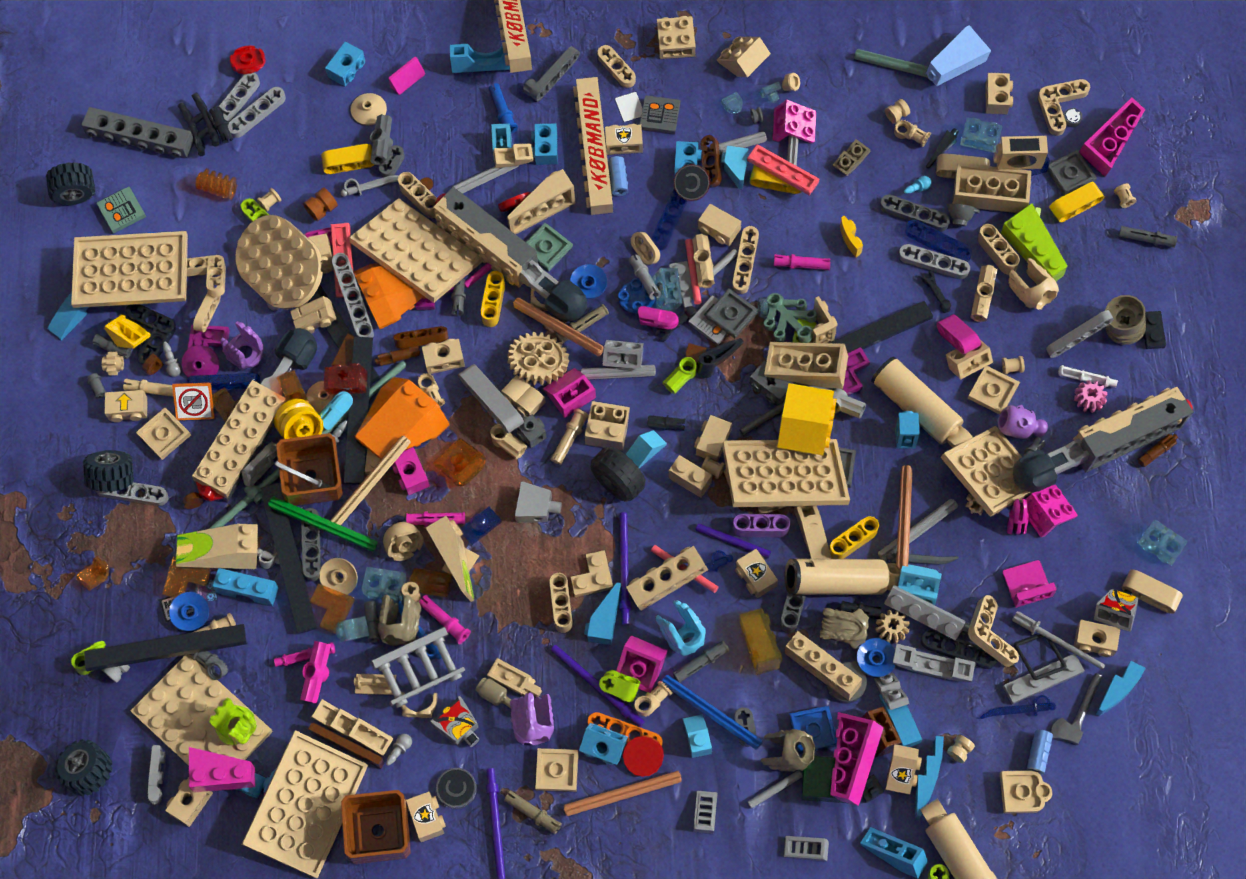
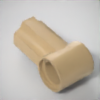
M499 424L492 427L490 434L495 446L501 447L516 460L524 454L527 445L511 433H506ZM499 433L504 434L502 438L495 437Z

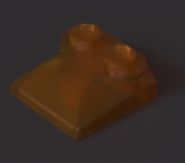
M459 438L433 462V465L449 477L456 486H464L485 467L486 458L480 451Z

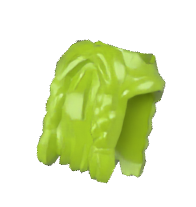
M227 697L222 702V706L214 709L216 714L211 715L209 723L215 728L219 739L223 743L243 745L249 741L250 736L256 730L257 725L254 714L243 706L234 705L232 700ZM234 718H240L235 727L230 731L228 727L229 722Z

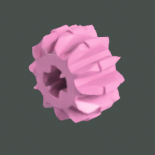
M1087 380L1086 384L1082 382L1079 388L1075 390L1074 401L1078 402L1077 407H1084V412L1087 409H1090L1091 413L1095 412L1096 409L1101 410L1102 405H1105L1107 402L1105 398L1107 392L1103 391L1104 385L1097 386V381L1094 384L1090 380Z

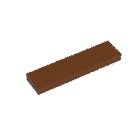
M311 723L308 729L311 734L380 769L383 767L384 761L382 757L315 723Z

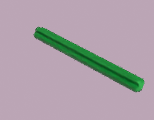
M274 496L269 500L268 506L272 509L370 551H374L377 547L378 542L374 539Z

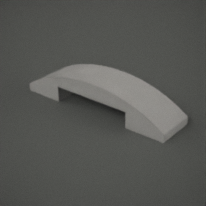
M896 644L892 663L920 674L962 682H972L975 662L960 658L949 659L916 651V648Z

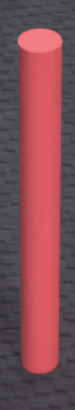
M692 239L685 240L693 299L694 304H700L701 295L696 264L693 258Z
M656 545L651 549V552L663 560L673 557ZM684 563L679 566V570L687 568V565ZM702 575L694 579L713 593L719 588Z

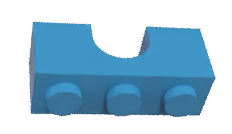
M218 568L213 583V588L218 594L235 598L237 594L251 598L256 603L269 606L274 605L279 589L275 581Z

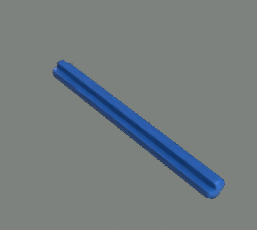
M669 675L662 679V682L676 695L755 750L760 748L762 745L760 738Z

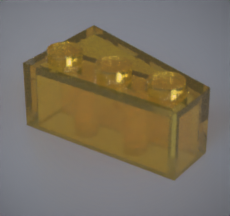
M762 608L739 614V622L756 675L779 669L780 663L783 660L781 652L776 645L775 634L773 631L771 632L769 627L770 619L768 614H764Z

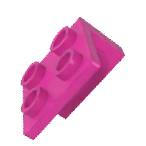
M785 100L774 108V141L779 142L790 135L811 144L815 142V110L789 100Z
M1056 485L1039 492H1034L1026 499L1027 512L1029 514L1028 520L1040 537L1046 536L1057 525L1078 516Z
M1039 560L1009 568L1002 572L1015 608L1053 597L1057 590L1054 582L1048 583Z

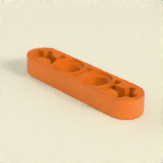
M598 712L592 713L588 717V725L597 718H600V722L605 725L606 721H609L606 728L609 730L613 724L620 725V734L628 736L626 744L630 741V732L637 731L640 736L645 734L657 739L662 746V738L657 733Z

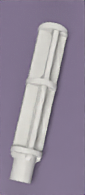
M1061 365L1058 370L1059 376L1062 375L1086 382L1090 380L1093 383L1097 381L1098 384L1104 385V387L1116 388L1118 380L1110 379L1109 376L1105 377L1085 372L1084 370L1064 367V365Z

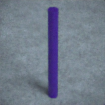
M698 523L696 531L750 552L757 549L763 557L769 558L771 551L705 525Z

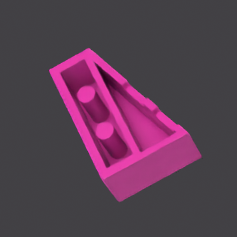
M189 747V788L194 793L255 787V767L251 761Z

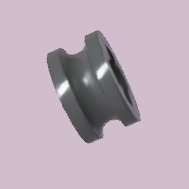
M757 107L756 110L751 108L750 114L753 124H757L758 121L762 123L763 114L761 108Z

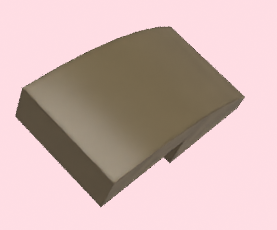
M855 139L847 151H843L833 166L848 176L871 151Z

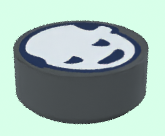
M1076 108L1067 109L1064 113L1066 125L1070 127L1078 126L1082 120L1081 111Z

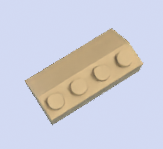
M957 163L952 204L1019 213L1029 206L1031 171L1020 169L997 170V167Z

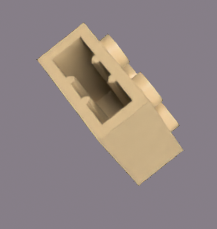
M692 16L657 19L660 59L695 57L696 46Z

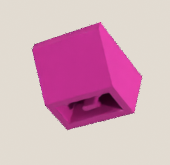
M575 368L564 374L563 377H559L558 381H553L543 388L564 418L572 414L574 409H579L596 398L593 385L583 373Z

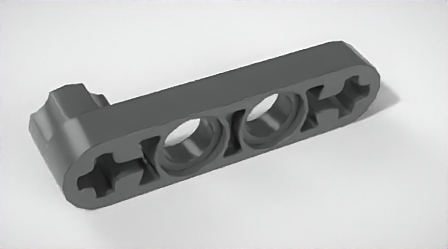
M573 46L569 47L538 82L534 79H529L525 83L523 92L534 100L540 101L576 62L580 51Z

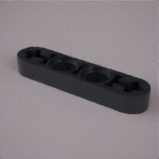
M933 630L926 631L921 638V644L927 650L954 659L960 658L973 661L975 666L984 669H992L998 661L991 656L993 661H990L988 664L985 658L990 654L978 645L958 638L954 640ZM932 636L936 642H939L940 639H943L940 648H938L939 643L932 642V644H928L927 639ZM952 642L955 645V650L947 651L944 644ZM971 648L974 651V656L971 658L966 657L963 650ZM978 651L982 652L979 661L976 660L978 656Z

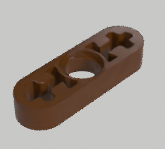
M706 135L700 143L702 169L707 173L709 179L712 178V174L715 176L712 182L709 180V186L717 187L722 180L719 142L712 135ZM715 157V162L708 166V159Z
M444 326L400 332L393 336L395 347L400 349L427 345L429 343H440L449 338L448 330Z

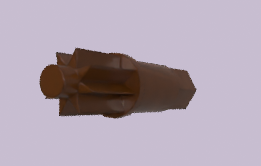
M418 346L390 351L377 355L378 358L375 359V363L380 364V366L394 364L398 361L419 356L420 350Z
M1176 434L1166 435L1137 459L1138 463L1142 467H1146L1177 444L1176 439H1178V436Z

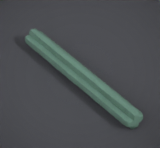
M857 49L854 58L856 60L928 77L926 74L928 66Z

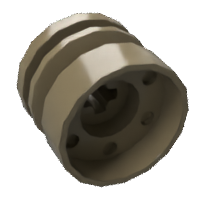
M1120 295L1113 298L1105 311L1109 310L1114 318L1113 322L1106 326V333L1115 343L1121 345L1133 344L1140 340L1146 331L1145 307L1134 296Z

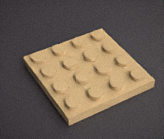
M996 426L956 446L941 456L942 460L990 517L1011 506L1015 499L1021 500L1032 494L1021 490L1015 484L1013 467L1022 456Z

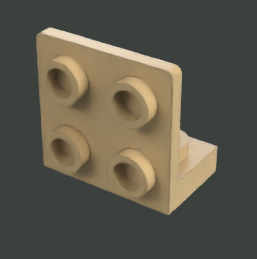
M818 296L815 298L813 310L817 313L819 324L812 331L813 338L811 343H830L835 339L837 321L834 316H830L828 313L826 302L821 301Z

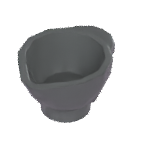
M947 204L950 216L953 219V225L967 226V222L971 220L973 215L980 213V210L973 206Z

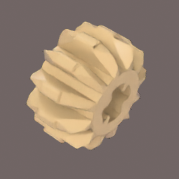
M891 610L887 611V615L881 613V619L876 621L878 625L876 632L881 633L879 638L883 639L886 637V641L889 643L893 639L895 644L898 643V639L904 640L905 634L909 633L907 627L910 624L909 621H904L906 615L898 616L899 611L897 610L895 614H892ZM894 624L893 627L896 626V629L889 628V625Z

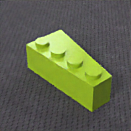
M1030 204L1004 223L1001 234L1026 261L1029 258L1033 259L1055 281L1064 276L1067 264L1033 204Z

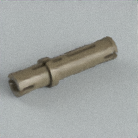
M602 304L575 323L571 322L569 327L581 332L608 315L609 312L605 305ZM597 314V316L585 323V321ZM559 333L556 334L558 340L563 344L569 340Z
M512 790L509 791L504 799V802L534 820L536 825L543 826L554 835L557 833L556 830L559 831L562 825L561 822L547 815V811H541Z

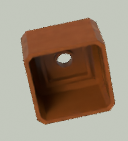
M328 433L281 439L276 444L279 463L304 475L309 471H313L316 473L317 479L332 486L311 490L312 483L279 468L284 501L297 506L335 501L341 498L343 495L336 441L333 435Z
M399 790L346 795L342 799L344 849L346 856L352 863L362 864L406 859L410 855L407 802L403 793ZM377 825L384 828L381 836H374L372 833L373 828Z

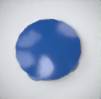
M639 278L632 279L618 293L620 305L631 313H638V309L641 306L652 307L655 300L650 299Z

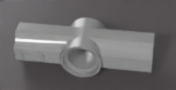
M810 385V387L830 390V389H827V388H822V387H817V386H812V385ZM835 388L833 390V398L837 399L835 413L842 411L861 418L866 403L848 397L844 390Z

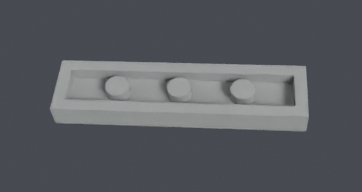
M893 585L884 602L885 605L954 640L957 639L966 622Z
M1076 654L1063 658L1067 665V668L1063 671L1039 680H1034L1030 674H1027L1005 684L1003 689L1011 704L1013 705L1084 673V669ZM1057 661L1034 671V674L1038 676L1062 667L1060 661Z

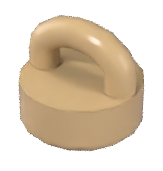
M796 73L786 74L782 82L783 90H798L800 87L799 76Z

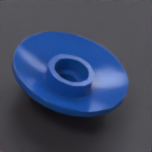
M585 264L578 267L570 278V281L582 290L587 299L600 296L607 287L605 272L593 264ZM590 282L592 285L586 286V283Z
M185 592L178 595L172 601L169 616L172 623L178 629L194 631L202 627L207 621L209 606L200 594ZM189 610L194 611V614L192 616L187 615V612Z
M868 639L865 643L861 644L857 651V663L860 669L869 676H886L895 667L892 664L895 649L884 639ZM872 658H879V662H874Z

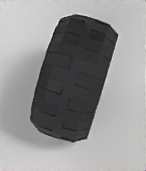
M603 448L591 460L590 468L595 478L608 492L624 502L632 501L644 489L646 479L643 473L627 455L617 448Z

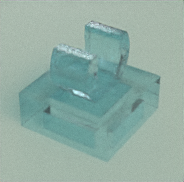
M776 82L762 88L759 91L761 98L768 96L770 104L779 100L777 92L781 89L780 83Z

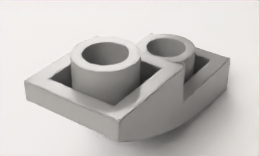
M893 672L874 679L881 696L890 710L909 704L908 697L901 689L900 682Z

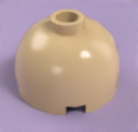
M399 522L392 525L383 537L385 551L395 561H403L413 557L414 553L412 552L416 551L417 548L420 550L424 542L420 531L413 524L407 522Z

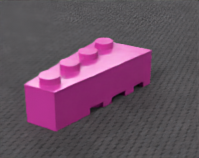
M1131 98L1084 143L1079 153L1106 177L1145 109Z
M838 712L839 726L836 729L837 748L834 750V758L836 759L835 768H833L831 795L842 802L859 806L883 727L873 720Z

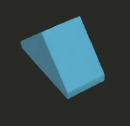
M492 124L493 150L494 148H512L510 124Z
M653 430L639 435L626 455L640 468L664 448L667 443Z

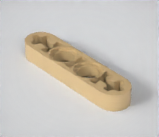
M753 226L744 228L741 236L733 278V290L738 294L746 293L750 285L759 237L758 230ZM749 233H753L751 243L748 242ZM749 248L752 250V254L744 255L742 250ZM747 265L749 270L742 272L739 270V267ZM740 277L744 278L742 288L738 285Z

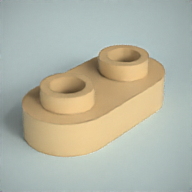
M634 233L631 237L633 249L645 264H656L660 259V252L647 233Z

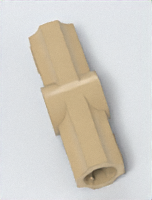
M699 234L692 239L693 258L696 264L698 285L706 289L715 284L709 238L706 235Z
M981 266L970 317L974 321H987L997 269L994 266ZM980 292H986L988 295H982Z

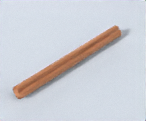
M516 298L513 302L514 308L595 355L600 356L604 352V347L525 300Z
M909 465L901 467L896 567L899 571H901L902 566L908 567L912 492V468Z
M675 771L565 804L564 811L566 816H570L680 783L682 778L680 772Z

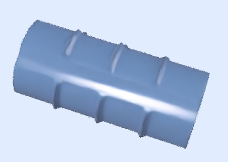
M619 156L611 157L608 160V169L610 172L609 178L611 180L612 194L616 196L626 195L628 193V182L624 158Z
M1045 730L1035 731L1027 771H1036L1040 775L1045 773L1048 755L1050 754L1049 750L1052 745V733Z

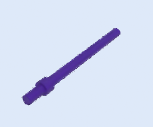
M621 512V601L619 602V610L621 611L622 625L628 626L630 625L629 611L631 610L629 591L626 588L629 585L627 513Z
M557 645L552 647L551 651L617 707L621 711L620 714L626 719L632 720L638 727H642L645 721L634 712L630 705H625L616 696L602 691L598 680Z
M494 768L486 769L488 781L486 792L489 794L496 873L497 879H505L497 800L499 789L495 780Z

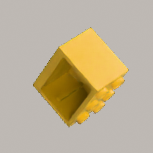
M788 383L777 448L824 455V449L829 448L837 400L833 398L834 391Z

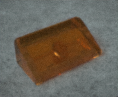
M414 568L410 582H414L419 586V593L447 597L452 574Z

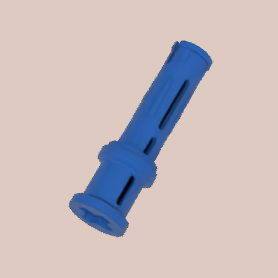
M494 83L495 89L490 85L489 91L498 111V121L502 124H510L512 134L517 131L518 125L514 123L513 112L506 105L500 85Z

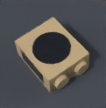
M1047 136L1001 137L1000 143L996 145V152L993 155L994 163H997V170L1042 169L1048 154Z

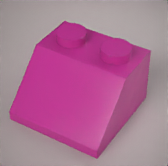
M630 636L624 645L616 671L638 679L640 681L638 689L651 693L663 667L668 650Z

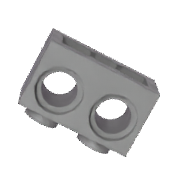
M606 340L603 352V366L641 369L644 343Z

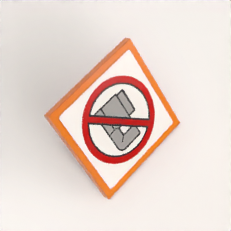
M211 383L172 384L177 420H206L215 418Z

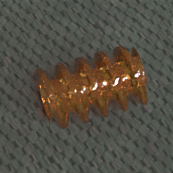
M207 168L204 172L198 174L195 183L198 190L209 191V193L216 194L217 196L222 195V197L229 198L230 200L233 199L237 188L236 177H232L230 180V176L225 175L223 179V173H219L216 177V171L213 170L210 174V170Z

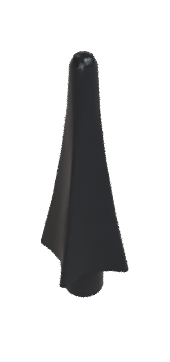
M953 128L951 132L946 131L926 168H930L937 160L938 155L943 154L957 142L956 138L959 131L956 128Z

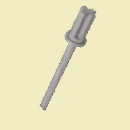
M1019 611L1013 617L1012 621L1032 632L1031 635L1038 632L1100 669L1105 667L1100 661L1039 627L1040 621H1034Z

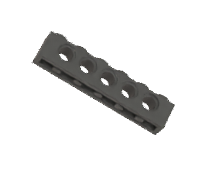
M92 107L88 108L82 123L85 133L90 137H100L106 141H116L126 146L133 145L142 150L150 149L159 154H170L176 158H187L194 142L191 131Z

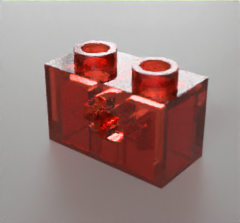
M352 363L350 366L334 364L332 367H325L323 389L330 395H335L341 391H346L349 394L366 393L367 370L360 364Z

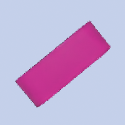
M955 314L936 323L941 336L961 354H966L981 346L978 335Z

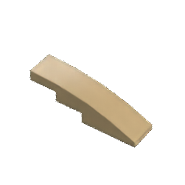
M323 699L311 716V718L382 756H384L393 740L391 736L342 709L336 708Z

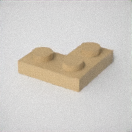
M605 550L586 554L589 573L571 577L575 597L607 591L613 588Z

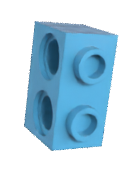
M535 124V131H531L532 142H535V147H532V154L536 165L558 164L557 124Z
M676 141L674 181L680 169L689 165L699 166L697 161H701L702 150L698 149V142Z

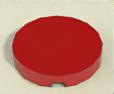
M251 45L237 48L234 54L230 56L232 69L240 74L257 72L266 63L263 50Z
M526 192L498 204L500 212L517 207L532 192Z
M646 735L636 736L624 748V764L634 775L650 776L657 772L662 765L664 759L663 748L652 737Z

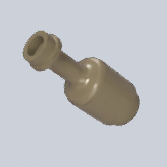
M482 678L476 687L479 696L495 706L503 703L511 708L510 700L512 699L506 696L507 689L490 678Z

